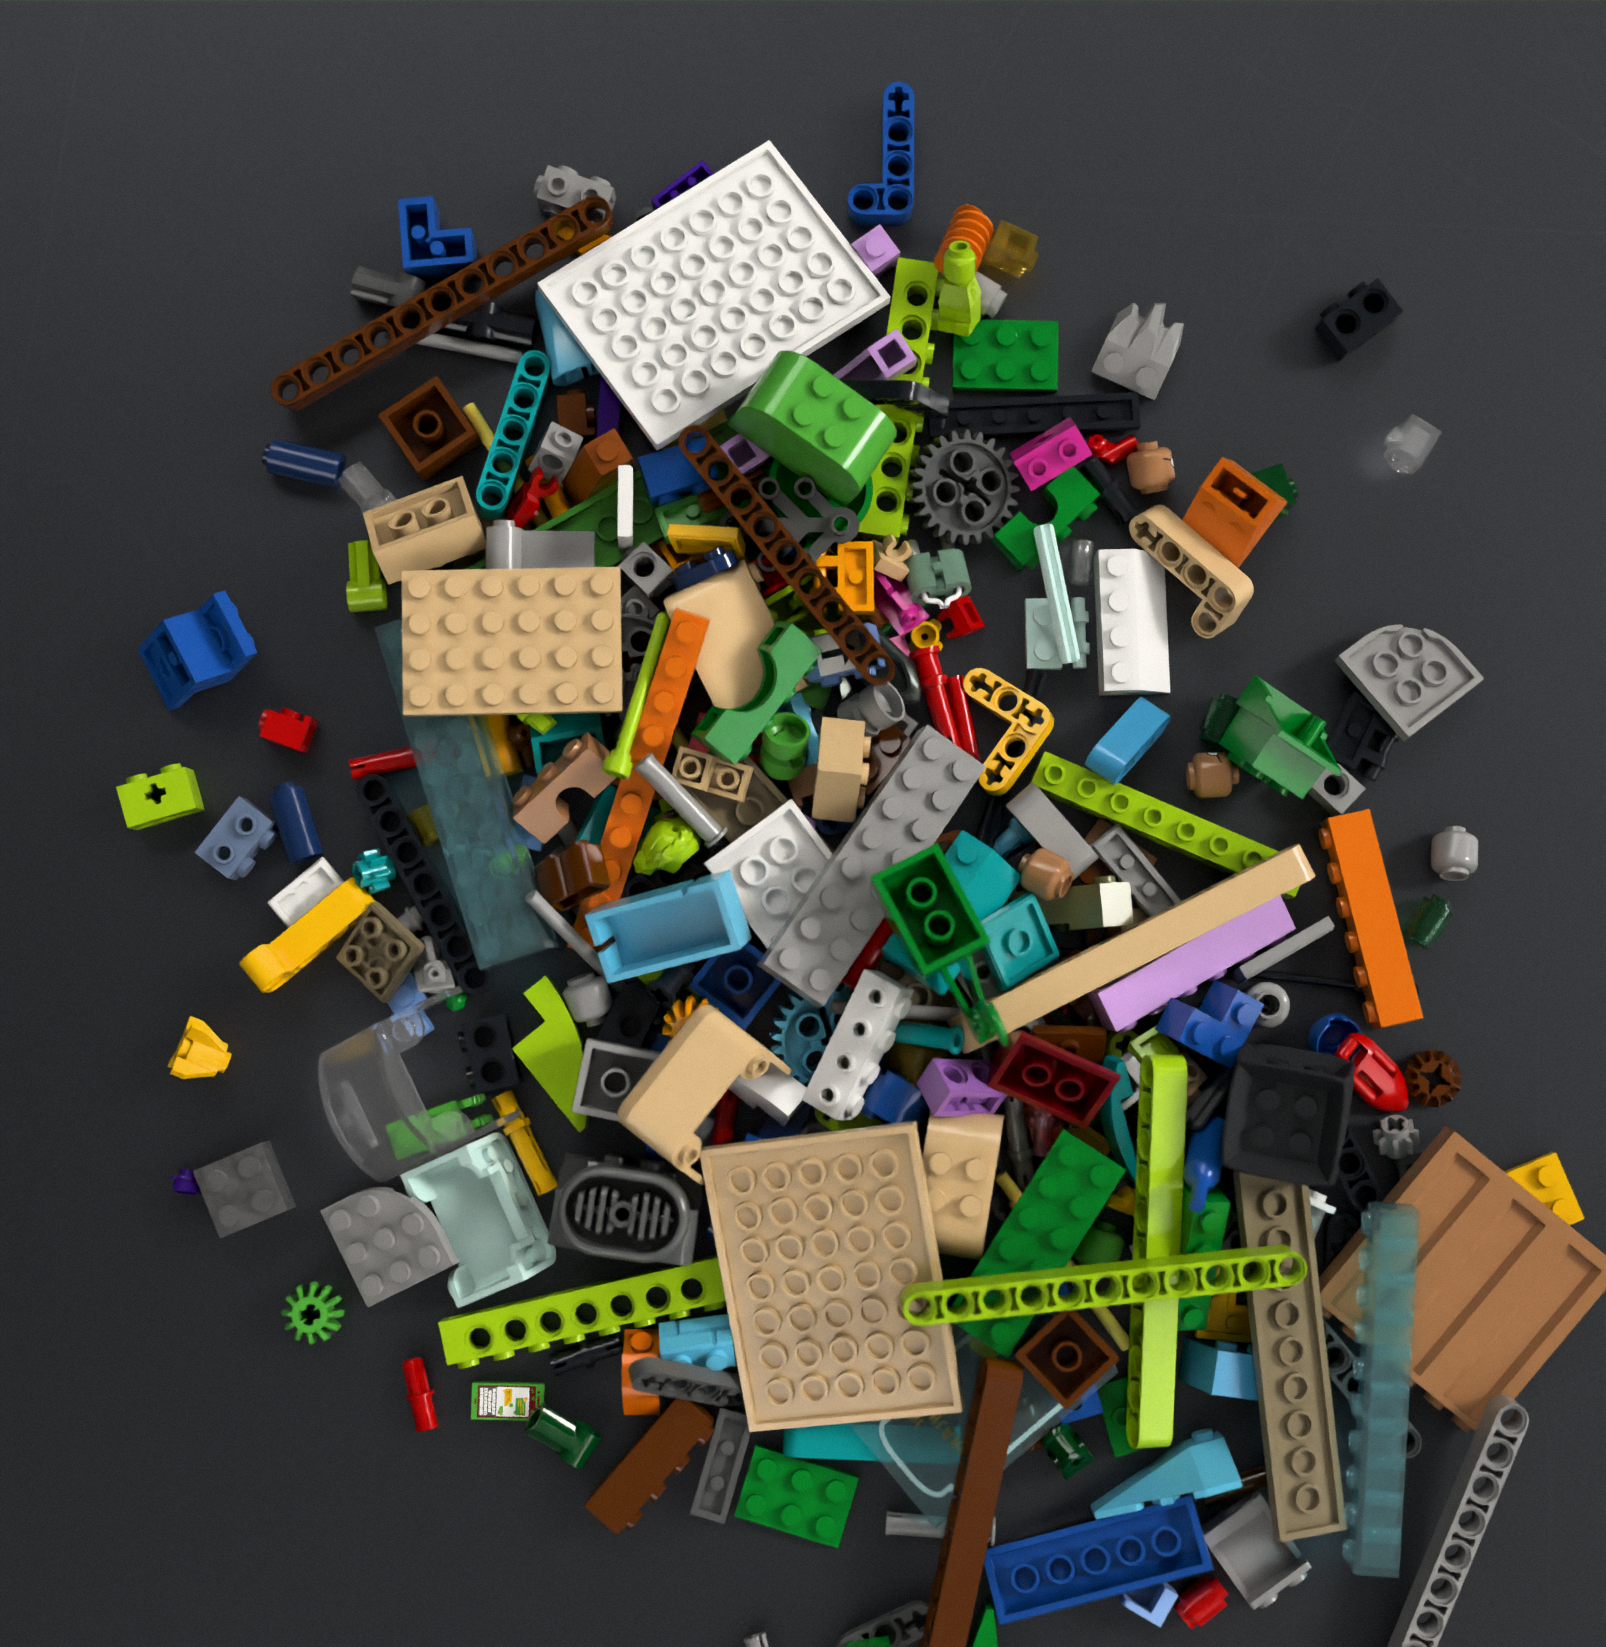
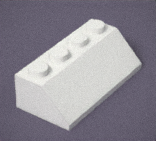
M1098 550L1093 560L1099 696L1170 694L1165 567L1145 550Z

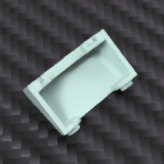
M499 1132L492 1133L400 1175L404 1183L405 1192L409 1198L415 1197L423 1204L431 1202L436 1216L459 1260L457 1263L459 1267L450 1272L447 1284L448 1291L453 1297L457 1308L520 1283L554 1264L556 1260L555 1246L547 1243L549 1231L514 1151L503 1134Z

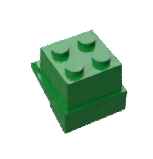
M1254 675L1236 701V704L1241 707L1218 744L1230 751L1227 755L1229 760L1285 797L1291 791L1303 799L1325 769L1337 776L1342 771L1325 742L1328 736L1324 730L1326 722Z

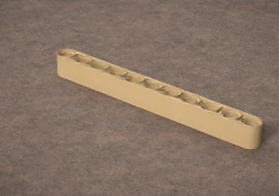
M1300 844L1292 845L1018 983L1007 991H1003L985 1000V1003H993L1008 1034L1313 879L1315 874ZM963 1012L947 1021L950 1028L958 1025L964 1030L963 1054L972 1052L998 1039L996 1035L979 1044Z

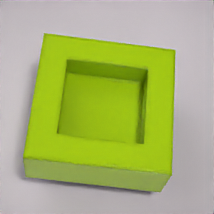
M1156 1026L1129 1042L1127 1048L1140 1064L1145 1055H1179L1180 1051L1166 1035L1155 1030Z

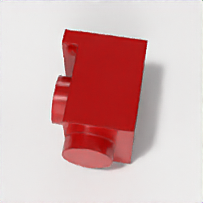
M282 707L280 713L265 709L259 720L258 728L261 729L259 736L307 754L319 721L305 715L303 721H300L302 714Z

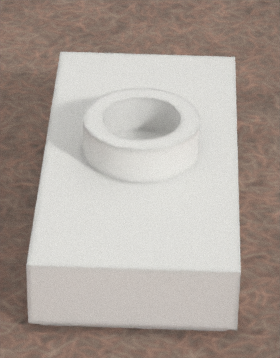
M321 857L267 903L289 928L344 883V880L324 857Z

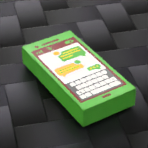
M472 1382L471 1419L528 1421L535 1408H538L541 1404L545 1405V1382Z

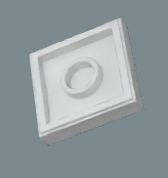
M618 465L619 551H627L633 547L634 480L633 467L631 465Z

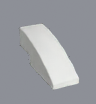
M770 1063L767 1071L755 1079L747 1080L739 1074L728 1089L751 1108L755 1109L758 1105L784 1127L804 1105L805 1101L801 1099L807 1088L791 1075L785 1074L774 1064Z

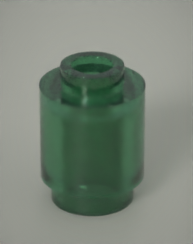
M1220 693L1219 698L1211 697L1199 727L1201 731L1199 739L1201 741L1225 749L1218 743L1240 709V706L1236 704L1237 698Z
M1435 894L1431 898L1423 896L1406 922L1405 926L1407 929L1403 935L1418 946L1429 949L1432 943L1436 944L1454 917V914L1449 910L1452 905Z

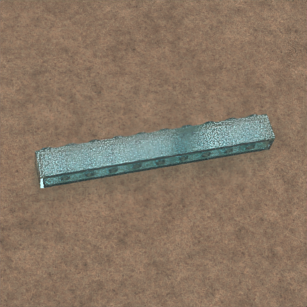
M1368 1202V1212H1363L1361 1218L1362 1234H1367L1366 1248H1361L1359 1254V1267L1365 1273L1364 1285H1358L1357 1304L1358 1307L1363 1308L1362 1321H1357L1355 1326L1356 1343L1360 1344V1358L1355 1357L1353 1362L1354 1380H1358V1394H1352L1351 1413L1352 1416H1356V1430H1350L1349 1450L1351 1453H1354V1466H1348L1347 1486L1348 1489H1352V1503L1347 1502L1345 1506L1346 1525H1350V1539H1344L1343 1559L1349 1563L1354 1575L1399 1578L1420 1213L1413 1204Z

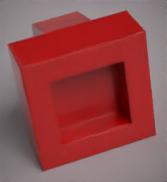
M970 596L960 597L957 600L951 601L950 607L944 608L937 616L939 622L950 618L954 624V629L946 634L948 639L969 635L985 627Z

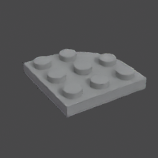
M1403 624L1385 626L1370 632L1335 659L1336 664L1403 742L1484 680L1483 676L1463 653L1448 639L1426 628L1423 630L1403 627Z
M374 1187L364 1189L320 1211L367 1308L459 1262L444 1229L431 1210L417 1198H409L395 1192L394 1188Z

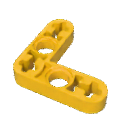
M975 668L970 670L963 680L965 692L975 703L1011 724L983 765L986 768L978 778L980 785L988 794L1001 796L1011 789L1050 734L1054 726V718L1050 710L1043 703L984 668ZM985 680L987 686L994 691L992 697L983 689L979 688L976 691V688L973 686L976 681L982 683ZM1006 695L1017 697V704L1010 711H1003L999 708L1001 699ZM1025 708L1034 717L1041 715L1044 720L1043 724L1035 723L1032 726L1028 717L1023 715ZM1012 742H1024L1025 751L1021 756L1012 758L1007 755V748ZM1000 758H1003L1008 765L1013 766L1012 769L1009 770L1006 765L1003 767L999 761ZM1000 772L1003 780L1000 783L994 781L991 784L988 778L991 773L997 775Z

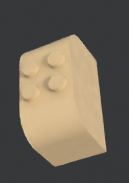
M930 1111L922 1160L939 1254L979 1261L982 1259L1003 1127V1113L995 1112L994 1114L950 1117L933 1116Z

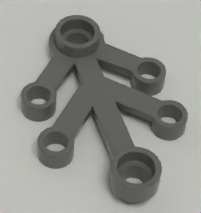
M767 477L759 483L758 491L760 495L766 500H771L788 517L778 519L798 543L808 533H823L808 550L804 549L806 554L811 556L815 565L816 560L834 542L847 543L856 537L859 531L857 515L846 507L834 508L817 491L812 479L808 477L798 479L794 485V491L800 499L808 500L824 518H808L781 491L780 484L776 479ZM807 482L812 485L810 494L802 495L799 493V486L802 483ZM774 483L776 485L775 493L772 495L764 494V485ZM730 511L721 517L719 526L727 527L728 521L735 518ZM840 518L846 519L848 522L846 530L837 531L834 527L836 520ZM763 519L756 525L755 532L773 533L774 523L771 520ZM740 524L739 529L744 538L747 532ZM785 547L778 555V562L780 563L793 548ZM761 552L758 556L760 568L766 572L777 570L774 565L769 568L763 565L762 561L766 555ZM797 553L794 556V562L796 561Z

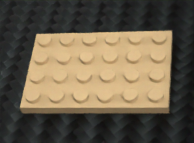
M620 567L402 571L403 716L623 713Z

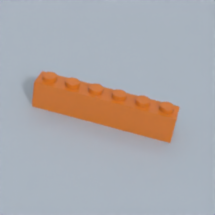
M1370 809L1329 817L1321 823L1322 828L1318 831L1319 840L1322 848L1328 850L1331 862L1327 864L1329 879L1332 884L1337 885L1339 897L1336 898V907L1340 918H1345L1348 929V932H1345L1346 947L1349 953H1354L1357 967H1354L1353 973L1357 987L1363 988L1366 1002L1362 1003L1365 1020L1367 1023H1372L1373 1030L1420 1020L1423 1018Z

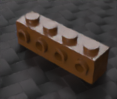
M673 1398L588 1497L584 1506L616 1535L624 1527L630 1531L642 1517L643 1513L639 1509L648 1499L654 1503L666 1489L667 1485L663 1481L672 1471L678 1475L691 1459L687 1455L695 1444L701 1447L715 1430L711 1425L714 1422V1416L698 1402Z

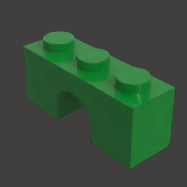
M1074 466L1058 475L1045 488L1042 494L1054 510V518L1046 524L1054 526L1057 545L1062 543L1072 533V530L1069 528L1072 523L1078 518L1084 522L1098 508L1094 503L1097 501L1100 493ZM1021 512L1017 513L1003 526L992 539V543L1020 572L1027 565L1033 569L1040 563L1033 530L1039 525H1044L1030 522Z

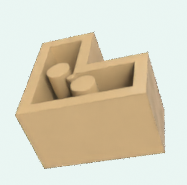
M822 717L811 818L854 823L856 809L864 808L866 788L860 787V784L867 785L869 763H863V758H869L871 737L864 736L865 721Z

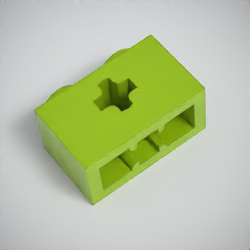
M178 763L160 768L161 774L147 777V774H138L126 778L127 784L117 786L116 789L127 828L140 830L205 811L194 770L182 767ZM159 789L166 791V794L161 796V802L154 800L153 797L159 794Z

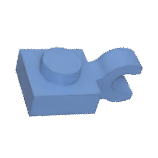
M409 972L392 1000L387 1003L398 1021H403L409 1017L417 1034L424 1037L435 1030L432 1022L422 1009L430 1004L431 1001L425 992L418 993L415 976L412 972Z

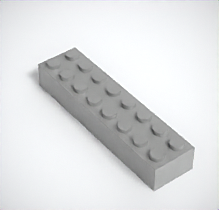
M928 724L920 728L757 965L814 1006H824L885 916L870 882L871 876L933 845L986 766Z

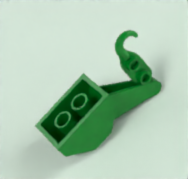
M938 843L871 876L870 882L886 920L903 952L922 979L939 972L962 1010L977 1042L981 1044L997 1035L1001 1045L1007 1046L1008 1036L993 1003H985L972 958L973 953L989 946L991 940ZM956 962L959 963L974 1005L972 1012L947 969L948 966Z

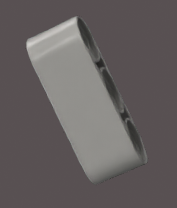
M1033 782L1005 805L1042 848H1046L1070 862L1071 872L1074 873L1073 880L1099 858Z

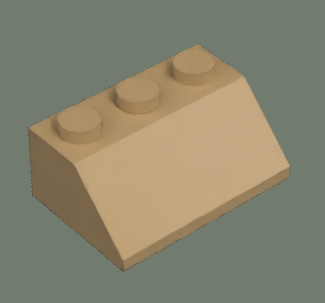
M463 476L363 512L373 553L388 585L402 581V571L440 568L448 562L464 556L474 555L480 550L486 549V537Z

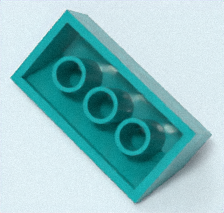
M964 830L960 832L945 854V858L980 921L1001 909L1020 882L1021 875L997 852ZM892 933L882 948V958L943 997L949 988L940 973L937 972L922 979L903 952L894 933ZM956 962L947 967L953 980H955L961 970L959 963Z

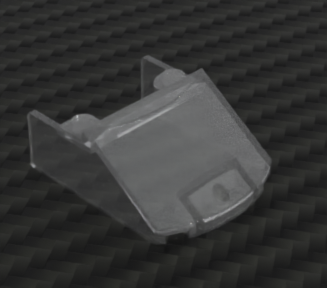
M460 986L444 990L381 1022H377L324 1051L319 1056V1087L322 1103L331 1128L350 1158L366 1174L379 1183L388 1181L522 1116L518 1109L475 1130L470 1119L461 1111L451 1110L430 1119L399 1053L416 1046L424 1037L425 1026L420 1013L463 993Z

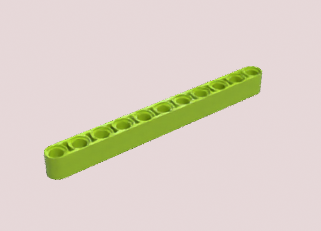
M1145 1055L1140 1065L1132 1260L1180 1255L1188 1078L1187 1063L1182 1055ZM1180 1269L1170 1274L1169 1284L1179 1282ZM1141 1273L1136 1275L1132 1280V1287H1142L1147 1281V1274ZM1178 1298L1131 1303L1126 1436L1132 1449L1168 1447L1172 1442Z
M1278 1244L914 1283L902 1290L899 1296V1304L909 1323L916 1326L1293 1286L1304 1280L1307 1274V1265L1303 1257L1291 1247ZM1291 1257L1293 1261L1290 1269L1286 1272H1279L1281 1261ZM1255 1261L1256 1269L1254 1273L1249 1276H1243L1242 1270L1248 1262ZM1219 1265L1220 1273L1213 1280H1206L1207 1270L1211 1266ZM1182 1269L1184 1274L1181 1281L1176 1284H1169L1170 1274L1175 1270ZM1146 1273V1283L1142 1287L1133 1288L1132 1280L1138 1274ZM1109 1277L1111 1282L1108 1289L1103 1292H1096L1095 1284L1101 1278ZM1063 1282H1074V1288L1069 1295H1058V1288ZM1026 1286H1037V1293L1032 1299L1023 1300L1020 1298L1021 1292ZM998 1289L1001 1291L1000 1297L995 1303L986 1304L983 1302L984 1295L989 1290ZM960 1293L964 1295L963 1302L958 1307L949 1308L946 1306V1301L952 1294ZM923 1297L927 1299V1304L921 1311L912 1312L908 1309L910 1302L914 1298Z

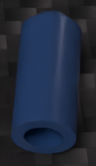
M274 439L271 445L267 444L265 446L262 463L267 465L268 473L338 489L343 480L346 457L344 454Z
M293 781L274 786V793L270 794L268 799L289 864L305 862L323 855L322 846L303 787L295 786Z

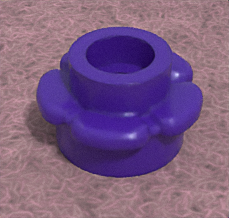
M180 1169L178 1176H171L170 1180L173 1181L172 1192L192 1196L201 1195V1190L193 1173L195 1170Z

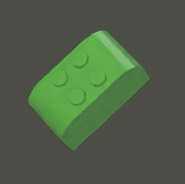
M787 350L780 351L775 355L727 424L799 477L812 479L820 492L841 507H846L860 493L897 436L894 424L879 408L811 359Z

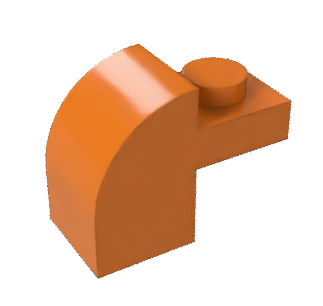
M659 1329L624 1330V1350L622 1353V1402L624 1415H660L661 1395L634 1390L628 1371L631 1363L645 1357L660 1358Z

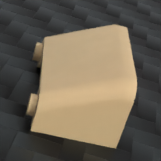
M747 556L739 559L738 563L681 591H675L664 599V605L671 621L676 607L711 619L695 669L714 706L724 709L740 707L749 702L757 693L762 682L763 667L756 648L776 624L760 592V582L764 581L762 572L755 561L749 562ZM808 675L803 676L797 683L795 693L809 686Z

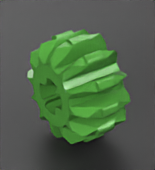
M317 1281L311 1282L309 1289L301 1284L296 1287L297 1296L289 1294L285 1298V1301L293 1308H285L281 1311L282 1316L292 1317V1321L285 1324L284 1328L286 1330H291L294 1327L298 1329L294 1335L295 1340H301L307 1333L308 1344L316 1343L318 1336L323 1341H327L331 1338L329 1329L332 1331L340 1329V1323L334 1318L344 1316L345 1310L334 1308V1305L342 1300L340 1295L332 1299L328 1297L332 1291V1286L326 1285L320 1292ZM312 1305L316 1306L314 1311L320 1310V1316L314 1319V1321L310 1319L312 1315L307 1316L306 1309Z

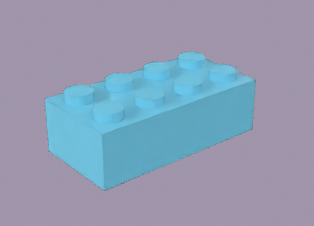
M730 869L700 877L695 882L692 879L603 903L585 915L595 946L603 944L613 935L615 941H612L597 953L607 984L740 950L752 939Z

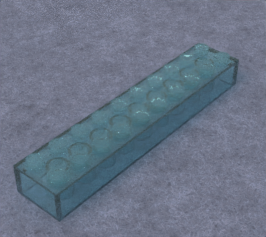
M402 618L375 627L479 970L496 968L559 947L553 928L525 901V897L530 891L536 890L539 893L534 873L535 868L522 826L513 819V797L487 715L403 716Z

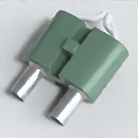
M945 534L940 537L943 550L938 551V556L930 557L929 552L920 554L917 540L911 539L907 541L912 551L904 562L909 569L906 579L911 600L914 603L938 604L940 609L950 607L951 601L964 597L971 592L972 586L964 554L961 550L955 549L954 543H945ZM945 595V602L943 603L937 599V596Z

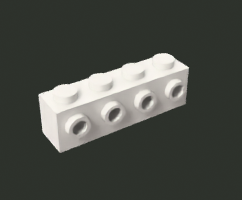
M864 969L801 1100L835 1120H852L863 1107V1095L868 1085L872 1084L879 1074L880 1066L878 1064L884 1052H887L895 1041L896 1033L894 1031L900 1019H903L911 1008L912 1001L910 998L914 990L880 971Z

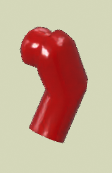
M1100 434L1092 435L1087 441V445L1093 454L1091 457L1093 458L1097 455L1100 461L1108 464H1116L1125 459L1130 453L1136 452V444H1139L1132 434L1116 444L1107 441Z

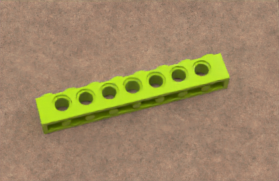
M898 257L887 335L898 329L917 358L916 370L911 374H902L895 380L918 382L926 387H929L930 378L923 377L925 364L932 365L935 346L934 343H928L930 330L937 331V320L939 318V309H933L935 296L940 297L942 281L945 278L943 275H938L934 262ZM911 294H920L925 298L926 302L923 305L914 306L908 302L907 298ZM908 327H913L920 332L921 336L916 340H909L903 336L902 331ZM876 405L877 408L888 416L896 429H900L905 433L906 439L900 443L893 442L871 475L873 484L872 501L867 514L859 523L857 534L860 535L859 539H863V536L878 542H883L887 535L892 534L898 544L900 535H907L910 514H903L905 500L909 501L913 496V490L907 488V485L915 483V480L908 479L910 466L917 467V462L914 458L919 456L920 446L913 445L915 432L922 433L924 417L917 416L905 409L897 408L895 405ZM887 463H895L900 467L901 473L896 477H888L882 472L881 468ZM882 497H889L895 501L896 507L890 512H884L878 508L876 502Z
M1046 751L1041 754L1029 781V784L1033 782L1046 796L1094 817L1102 818L1113 825L1118 823L1122 829L1231 876L1279 852L1121 783L1113 785L1099 774ZM1300 886L1282 894L1281 897L1285 899L1296 897Z
M718 1255L695 1259L692 1265H669L446 1317L440 1320L438 1325L447 1366L457 1363L458 1369H463L480 1364L479 1358L493 1355L494 1361L515 1356L514 1350L528 1347L529 1352L541 1351L550 1348L549 1342L563 1339L564 1344L585 1340V1333L598 1331L599 1336L614 1334L621 1331L620 1325L634 1323L635 1328L648 1326L656 1323L655 1317L669 1314L670 1320L689 1316L691 1315L690 1309L704 1306L705 1311L726 1307V1299ZM687 1279L698 1280L703 1288L702 1293L696 1297L687 1296L682 1289L683 1282ZM653 1287L664 1289L667 1294V1301L662 1305L652 1304L647 1297L648 1290ZM618 1295L627 1296L632 1303V1309L627 1313L617 1312L612 1304L613 1298ZM583 1303L591 1304L596 1310V1319L589 1322L583 1321L578 1316V1306ZM549 1311L557 1313L561 1319L560 1328L555 1330L548 1329L543 1324V1314ZM511 1320L521 1321L526 1328L525 1336L521 1338L511 1336L507 1328L508 1322ZM483 1328L487 1330L490 1335V1343L486 1346L476 1344L472 1337L474 1329Z

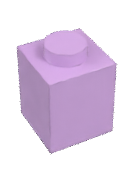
M880 224L851 244L877 280L897 266L900 251Z

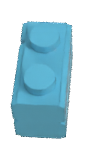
M728 1314L659 1323L661 1359L706 1367L713 1371L737 1366Z

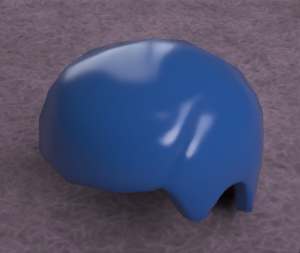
M1332 1013L1320 1017L1310 1028L1307 1042L1310 1051L1334 1056V1052L1348 1034L1362 1033L1356 1021L1345 1014ZM1357 1047L1348 1058L1350 1062L1353 1061L1354 1055L1357 1054L1360 1048Z

